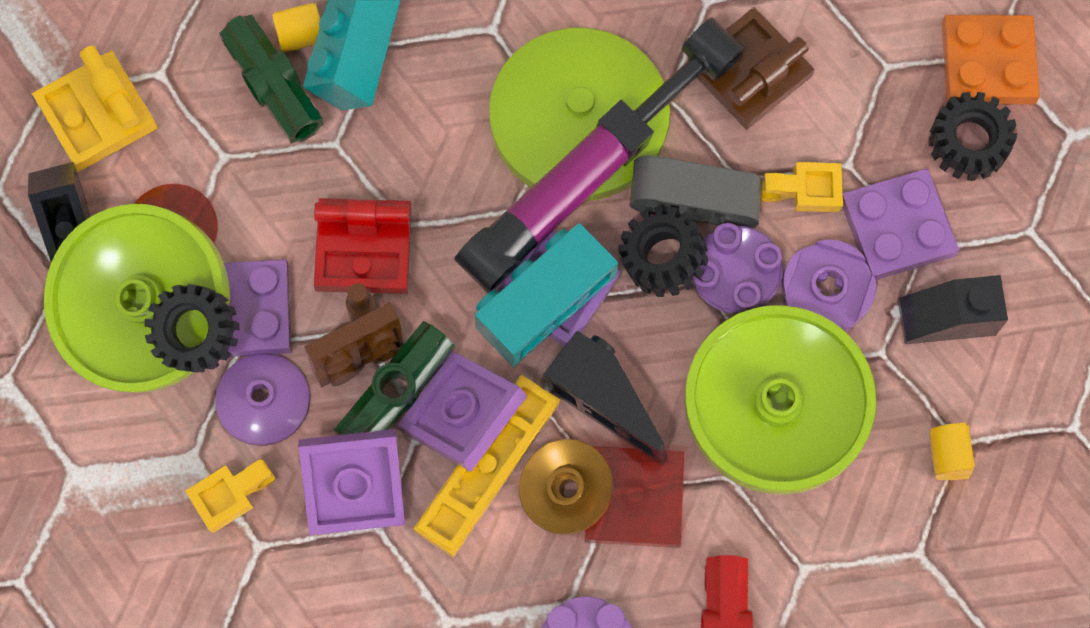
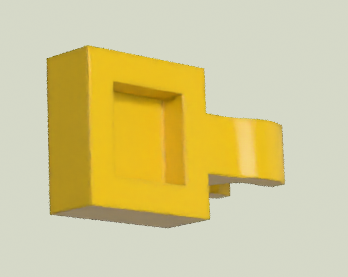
M796 162L793 167V175L766 173L762 184L761 201L779 202L794 198V211L840 212L843 207L841 163Z
M260 459L235 476L230 468L225 465L185 490L208 530L213 534L254 508L247 495L266 488L277 479L264 460Z

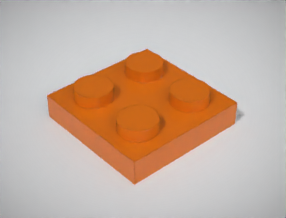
M1034 15L944 16L942 35L947 102L954 96L959 100L961 94L970 92L971 99H974L977 92L986 93L984 101L990 103L993 96L1000 100L998 104L1037 103L1040 93Z

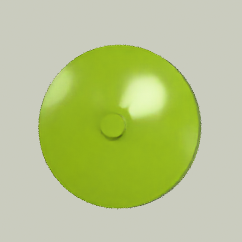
M566 28L548 32L520 47L503 65L495 80L489 105L490 129L494 145L508 169L520 181L531 188L596 128L598 120L622 99L634 111L664 81L654 64L640 49L617 35L591 28ZM669 104L647 123L654 133L648 146L637 157L660 155L668 132ZM637 157L626 167L622 165L585 201L607 198L631 187L634 160Z
M126 204L98 212L78 225L67 236L50 264L44 288V313L50 337L66 363L83 378L98 386L130 393L153 392L173 386L194 372L176 370V368L167 367L162 364V358H155L151 353V350L155 347L153 344L146 343L145 335L151 334V328L144 327L145 318L152 319L154 313L148 309L152 303L159 304L162 301L158 295L163 291L172 292L173 286H187V284L216 290V293L222 294L228 299L226 304L229 305V281L224 262L217 248L205 232L186 217L173 211L147 204ZM188 311L178 320L176 332L180 342L187 347H195L206 338L208 322L200 311Z
M772 305L739 313L723 322L708 335L691 363L685 385L684 407L686 420L694 442L707 461L722 475L738 485L754 491L768 494H795L823 486L835 479L852 464L867 442L873 427L876 412V390L872 372L865 356L854 340L842 328L822 315L806 309Z

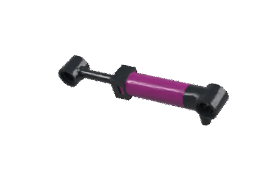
M711 17L706 20L687 39L681 51L688 56L689 60L637 109L633 111L622 99L598 120L596 128L494 223L476 233L460 249L454 261L487 294L496 289L515 270L526 255L622 165L626 167L648 146L654 131L647 123L701 73L706 74L714 82L723 76L742 56L745 47L716 19Z

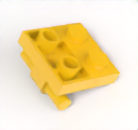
M88 46L79 53L85 65L32 93L71 162H74L77 172L158 129L155 120L114 52L111 50L101 56L95 46Z

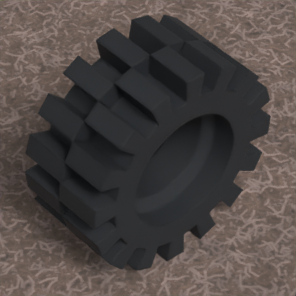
M970 92L961 94L959 100L955 96L949 99L946 106H942L930 130L929 147L934 146L931 153L934 161L939 158L943 160L939 167L944 172L949 167L955 169L952 177L960 179L963 173L968 174L967 181H975L979 174H981L983 179L990 177L994 170L997 172L1003 166L1013 150V145L1017 139V133H1013L1017 126L1015 119L1007 120L1011 113L1007 106L1001 110L996 108L1000 100L994 96L990 103L984 101L986 93L977 92L975 98L971 99ZM967 122L981 126L988 133V146L978 151L965 148L957 140L956 128Z
M663 206L655 207L656 215L651 216L648 210L640 213L643 218L642 222L638 223L633 218L628 223L632 232L629 233L623 230L620 238L624 244L618 245V252L622 257L620 260L634 284L637 287L640 286L643 292L650 294L653 290L656 297H664L665 289H668L671 295L675 296L680 294L677 286L684 284L687 290L694 286L690 279L692 275L700 280L704 274L700 265L707 266L708 257L705 252L708 251V248L695 221L693 222L689 214L684 211L681 215L679 209L675 207H670L667 214ZM667 239H675L680 243L678 253L671 260L662 264H652L648 261L647 255L657 243Z
M193 284L173 286L172 292L163 291L158 295L162 301L159 304L152 303L148 309L154 313L153 318H145L144 327L151 328V334L145 335L146 343L154 345L155 348L151 350L154 357L162 358V364L167 367L196 373L205 372V369L213 370L219 367V360L227 361L232 355L227 351L230 346L236 347L238 342L237 338H233V331H240L239 322L233 321L232 316L237 314L233 306L226 304L228 299L224 295L216 293V290ZM191 310L200 311L208 322L206 338L195 347H187L182 344L176 332V326L180 317Z

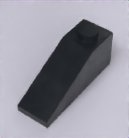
M576 331L543 374L549 391L663 466L668 460L664 442L614 355V348L596 335L589 339L579 331Z

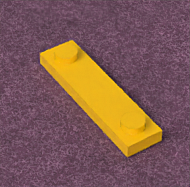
M520 375L514 383L527 395L520 407L471 472L457 465L413 528L416 534L452 558L458 553L560 404V399L523 375Z

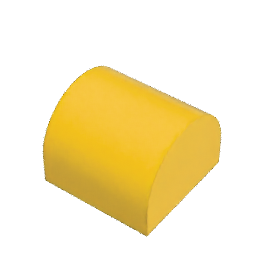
M309 3L272 14L280 47L284 53L315 45L320 21L316 3Z
M966 422L954 423L929 430L935 479H969L975 467L969 425Z

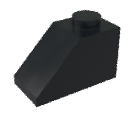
M74 162L28 173V197L50 262H52L57 250L67 236L90 217L88 204Z
M1001 275L954 279L898 299L904 344L996 336L1008 321Z

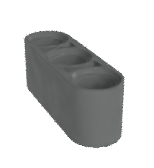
M641 156L634 160L629 206L639 212L648 210L649 214L656 215L655 207L663 206L667 214L670 207H675L679 209L681 215L685 211L695 222L717 226L723 223H732L736 226L755 228L759 225L763 179L749 172L660 156Z

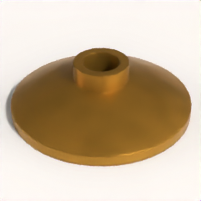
M572 439L557 440L538 449L525 464L519 481L520 501L527 516L540 528L560 535L579 533L593 526L606 512L613 493L612 473L605 458L587 443ZM568 483H576V494L571 498H565L563 495L564 487Z

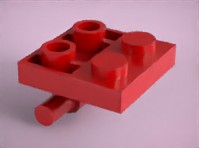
M319 198V203H315L314 218L317 221L313 285L315 291L348 292L351 285L360 283L370 293L408 294L411 201Z

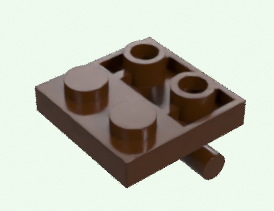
M755 7L726 29L745 47L744 53L737 62L714 82L706 74L701 73L696 77L746 130L809 80L815 70L803 58V55L809 51L806 42L802 38L796 37L789 43Z
M355 283L349 287L346 298V308L352 322L304 346L312 371L321 388L330 383L332 386L346 383L356 376V369L372 361L374 364L386 362L395 356L400 346L404 345L400 320L391 302L378 307L372 294L360 283Z

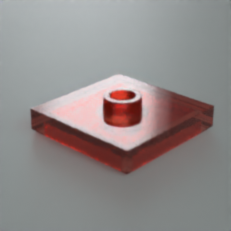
M592 446L605 458L610 467L613 478V493L604 515L593 526L585 530L584 543L680 548L685 451L666 450L668 460L661 466L635 448Z

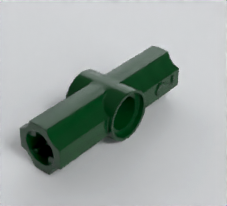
M252 14L248 16L239 15L227 22L226 27L219 33L220 38L233 60L236 61L242 70V77L258 104L262 108L264 106L267 107L291 144L299 141L303 142L314 136L316 131L324 125L323 119L300 86V78L282 50L277 51Z
M423 320L390 362L376 370L372 378V384L334 429L335 433L345 435L389 430L401 414L411 408L417 400L419 392L456 348L455 344L444 333ZM401 379L407 383V389L400 397L389 398L383 394V389L390 380Z

